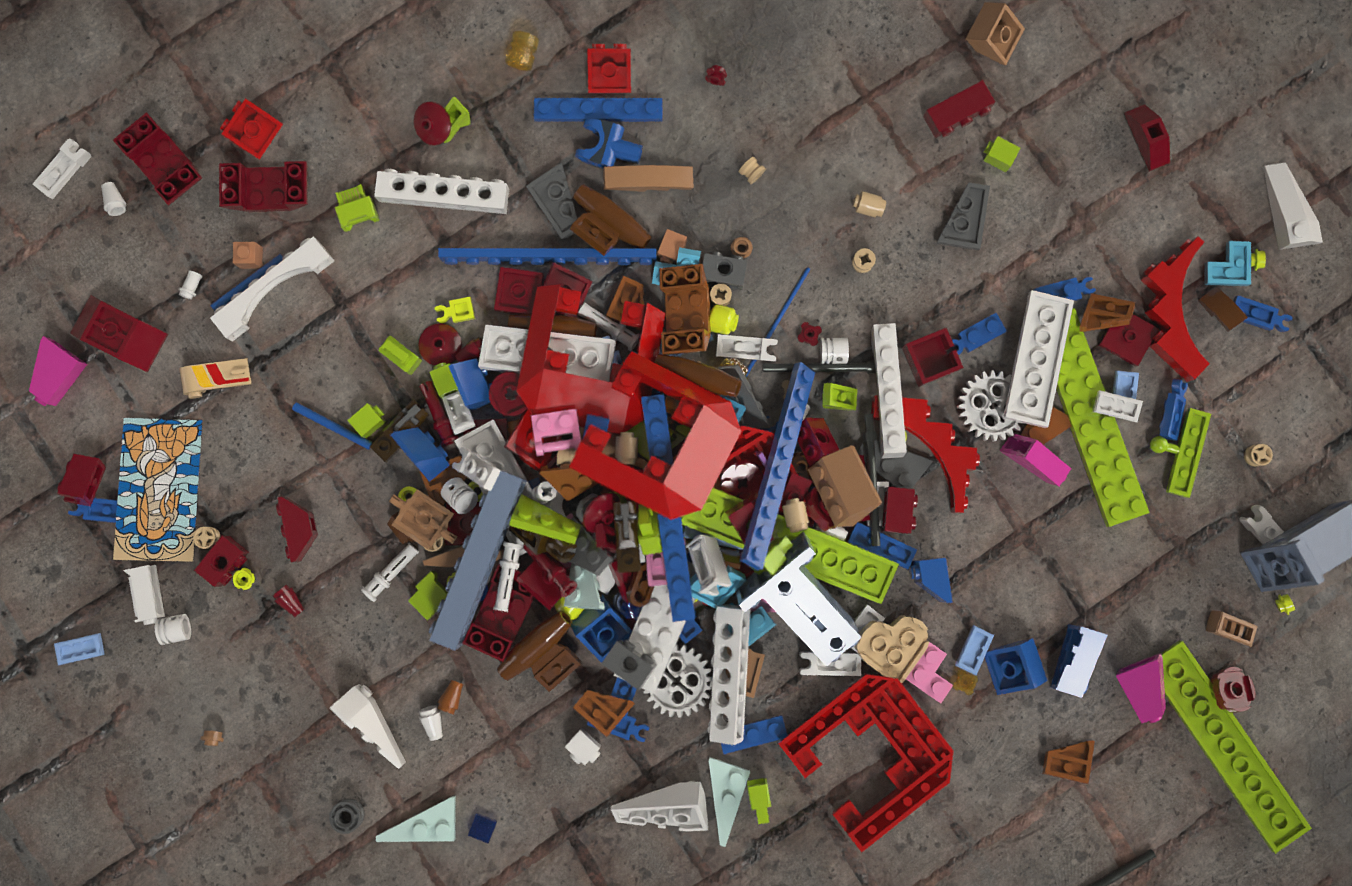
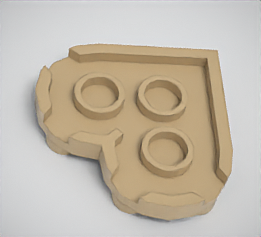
M900 615L890 625L872 620L860 630L861 638L854 648L861 659L881 675L898 678L903 683L929 645L927 640L928 629L922 621L912 616Z

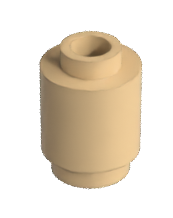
M861 191L860 195L856 194L853 207H856L855 212L875 218L876 216L882 217L886 207V200H883L881 196Z
M621 432V437H616L615 458L623 464H635V459H638V437H634V433Z
M799 498L786 501V505L782 506L786 525L787 528H790V532L794 533L808 529L807 523H809L805 503L799 502Z

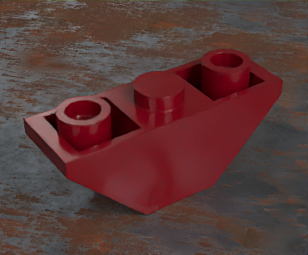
M1145 104L1125 112L1124 115L1149 172L1169 164L1170 137L1162 118Z
M278 497L276 510L282 518L281 533L284 538L286 537V556L291 562H301L318 536L314 514L287 497Z

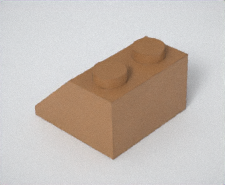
M985 2L966 40L976 52L1002 65H1006L1025 28L1006 3Z

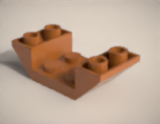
M703 264L659 268L660 290L665 293L666 332H662V354L670 355L706 351L711 335L709 318V288Z

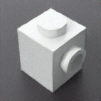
M583 728L565 746L571 752L569 756L578 764L582 762L586 765L588 761L593 763L601 754L598 751L601 745Z

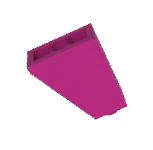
M43 336L40 341L29 392L35 395L34 400L41 405L57 406L87 366V363L55 340Z
M1014 434L1008 437L1000 449L1010 459L1046 483L1060 487L1071 470L1067 464L1036 439Z
M1159 653L1120 668L1116 674L1141 723L1159 721L1162 719L1166 709L1163 657Z

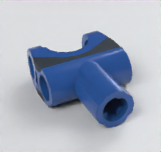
M586 119L584 121L583 127L593 131L599 137V142L591 149H576L574 156L577 159L601 169L614 166L616 158L639 164L643 145L622 140L624 127L605 120Z

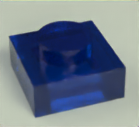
M477 813L468 836L489 844L498 821Z

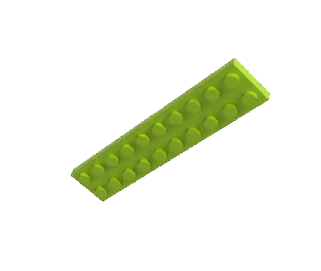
M1073 308L1056 390L1064 412L1068 415L1073 437L1106 527H1111L1150 512L1115 417L1092 412L1098 390L1105 392L1085 334L1079 331L1081 323L1075 308Z
M713 487L701 511L681 517L682 524L742 549L744 548L743 541L725 514L727 510L742 502L743 499ZM777 514L772 536L778 538L787 537L791 542L804 532L810 539L815 555L804 566L815 578L882 604L899 566L897 562L809 526L806 530L791 533L790 528H787L785 517ZM751 520L748 521L746 529H749Z
M1179 640L1163 651L1161 655L1163 657L1165 697L1271 852L1276 854L1312 829L1234 714L1217 706L1212 682L1185 643Z

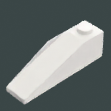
M1279 163L1263 166L1279 250L1323 243L1319 221L1287 164Z
M358 684L334 703L330 709L351 729L353 727L358 728L366 742L372 744L375 742L378 752L399 769L406 761L375 699L371 696L373 693L365 685L361 686Z
M701 782L677 783L611 806V811L618 823L644 826L648 822L657 824L658 828L664 829L666 825L678 826L679 831L708 830L706 798Z

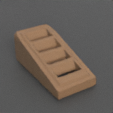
M1212 610L1207 622L1206 631L1252 647L1258 626L1222 611ZM1244 627H1247L1244 638H1241Z

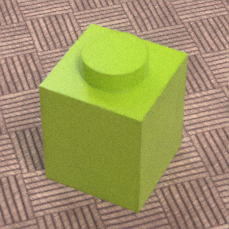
M997 136L993 142H988L984 150L986 156L983 161L1007 172L1021 148Z
M445 362L434 366V370L429 372L441 398L459 391L449 369L451 364L446 365Z
M369 403L348 419V422L360 436L366 439L386 421L382 417L385 415L384 412L377 405L373 407Z

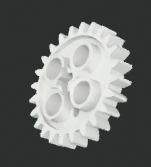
M992 370L989 372L988 377L986 372H982L981 379L975 375L973 377L974 383L967 381L966 385L968 388L961 389L965 396L958 397V400L963 402V404L957 406L958 409H963V413L959 414L958 417H965L966 420L962 425H970L968 432L976 430V438L983 434L984 441L988 440L989 436H991L992 442L997 441L998 436L1001 440L1006 439V434L1011 437L1014 435L1013 430H1021L1018 423L1025 424L1003 418L1012 375L1003 378V371L995 376V372ZM993 386L1000 388L1001 395L999 397L993 394ZM975 397H979L982 400L983 405L981 408L974 405ZM995 402L997 406L991 410L989 406ZM987 415L994 419L993 426L986 424L985 418Z
M676 644L666 667L674 677L681 676L680 682L693 692L692 695L681 684L675 685V678L665 671L663 674L667 679V686L665 688L658 685L655 694L647 690L644 691L646 694H651L647 700L648 702L653 700L656 702L653 707L654 709L659 706L662 707L661 714L669 710V717H672L677 712L678 718H681L683 711H685L686 715L690 716L691 708L698 712L699 707L697 704L705 706L706 703L703 698L709 699L711 697L706 691L712 690L708 684L712 677L707 674L712 671V668H705L709 661L700 660L703 655L702 653L695 656V648L687 652V645H683L681 650H679ZM674 659L681 661L682 668L680 671L673 669L672 662ZM690 674H695L698 677L699 681L696 686H692L689 683L688 678ZM676 691L683 693L684 700L682 703L674 699Z

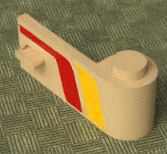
M247 358L190 365L179 369L183 395H188L189 399L202 397V393H205L206 390L251 385Z

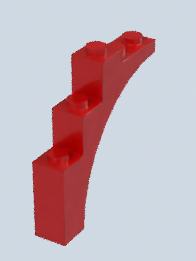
M1199 236L1192 240L1188 238L1179 247L1181 251L1177 255L1172 254L1165 262L1161 261L1156 265L1154 263L1149 265L1144 270L1146 275L1141 279L1157 295L1148 304L1150 308L1145 314L1161 328L1152 338L1154 342L1149 347L1186 382L1195 380L1210 364L1192 341L1184 321L1182 308V290L1187 269L1196 252L1204 244V241Z
M878 395L872 397L871 414H873V420L880 421ZM902 397L905 430L917 437L928 447L939 462L948 484L951 513H964V509L968 507V496H965V490L970 482V476L967 474V471L976 470V466H979L980 454L977 453V448L951 446V442L955 440V429H952V424L927 422L926 418L929 419L931 407L927 405L928 400Z

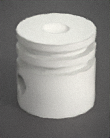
M848 338L820 339L821 364H824V362L826 364H830V362L832 364L848 363Z
M460 478L450 479L441 490L442 498L459 514L471 511L478 501L477 494Z
M186 614L157 619L155 621V634L159 644L165 645L191 638V624Z

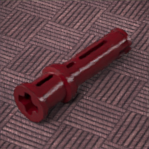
M427 381L425 382L426 385L422 383L419 385V388L434 419L433 428L439 434L441 447L454 444L455 440L459 437L453 432L450 420L446 417L433 382Z
M524 544L523 549L546 573L548 582L558 588L559 594L562 597H567L575 591L578 584L565 574L566 570L563 567H558L546 552L536 555Z

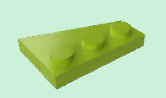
M521 494L509 524L513 527L575 544L581 527L579 523Z

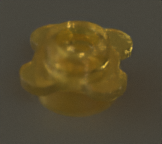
M959 670L957 672V680L953 683L954 690H961L966 695H972L974 693L973 689L978 682V677L973 674H967L965 670Z

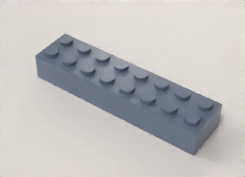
M501 470L491 491H488V494H483L479 504L482 509L480 514L475 515L471 527L474 528L473 532L464 541L462 548L465 549L462 558L459 557L454 567V570L457 571L453 579L450 578L447 584L446 591L448 595L439 604L437 612L440 615L437 621H433L430 627L429 634H431V638L429 641L452 650H457L463 645L462 643L469 630L510 526L512 514L527 483L526 479Z

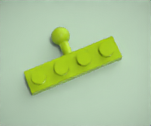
M1188 408L1178 445L1168 443L1166 438L1162 436H1156L1150 441V448L1153 452L1163 453L1167 451L1175 454L1166 489L1167 493L1190 498L1211 418L1210 413Z

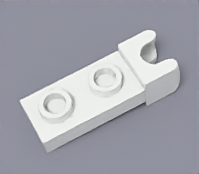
M67 139L59 149L60 152L35 180L33 185L53 200L80 166L83 167L91 158V154L83 148L77 151L79 144L72 139Z
M718 334L716 356L776 361V357L767 354L766 349L769 345H776L778 340Z
M463 447L460 448L462 460L459 463L454 462L452 467L484 489L491 491L501 470L484 460L477 453Z
M1260 505L1251 507L1255 515L1254 519L1250 517H1240L1239 519L1262 545L1284 533L1268 511Z
M799 652L802 658H807L810 661L808 667L799 669L800 675L861 676V657L858 653H842L838 660L830 662L826 666L814 652Z

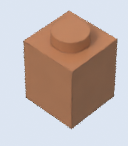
M667 229L657 252L660 262L677 265L679 247L685 248L687 237Z
M233 242V264L240 269H260L263 266V247L256 242Z

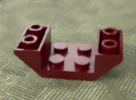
M147 112L113 139L122 152L139 167L155 186V191L167 205L172 204L202 179L194 164Z
M307 161L284 162V167L246 168L241 163L219 164V207L245 212L293 211L308 205Z
M90 295L70 334L87 344L145 372H148L168 336L167 333Z
M498 564L491 580V587L475 622L471 623L462 644L504 662L520 631L534 596L516 581L523 572L515 569L508 612L495 610L494 607L502 567Z

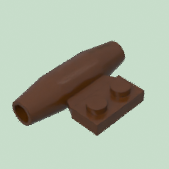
M584 184L575 192L573 198L587 213L582 214L571 225L570 230L599 253L605 256L617 244L619 239L637 249H644L651 240L648 232L634 217L611 199Z
M532 313L510 315L508 327L529 330ZM554 315L551 332L596 337L597 325L594 322L571 316Z
M659 354L654 362L717 395L737 397L741 389L742 381L716 367L688 358ZM667 395L665 400L666 412L674 414L680 401Z
M560 611L537 625L510 650L504 662L499 664L497 671L500 676L509 681L531 667L534 678L548 692L554 689L578 668L582 662L567 646L558 644L559 640L573 624L571 618L565 612Z

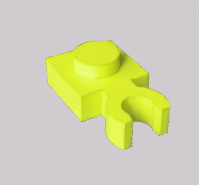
M471 297L450 300V307L447 308L443 305L435 307L436 312L444 311V316L437 318L439 323H445L449 318H452L453 323L475 319Z

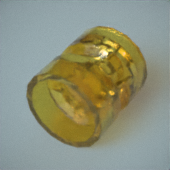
M514 31L510 40L512 49L507 51L505 63L518 70L531 71L535 60L532 54L537 52L539 39L527 32Z

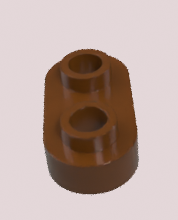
M645 562L640 564V572H634L627 590L628 602L637 607H643L649 602L655 587H649L647 563ZM644 570H646L645 577L642 576ZM636 591L639 592V596L637 598H635Z

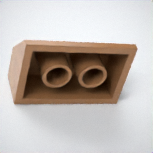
M848 446L827 455L808 469L835 527L854 526L882 504L854 446Z

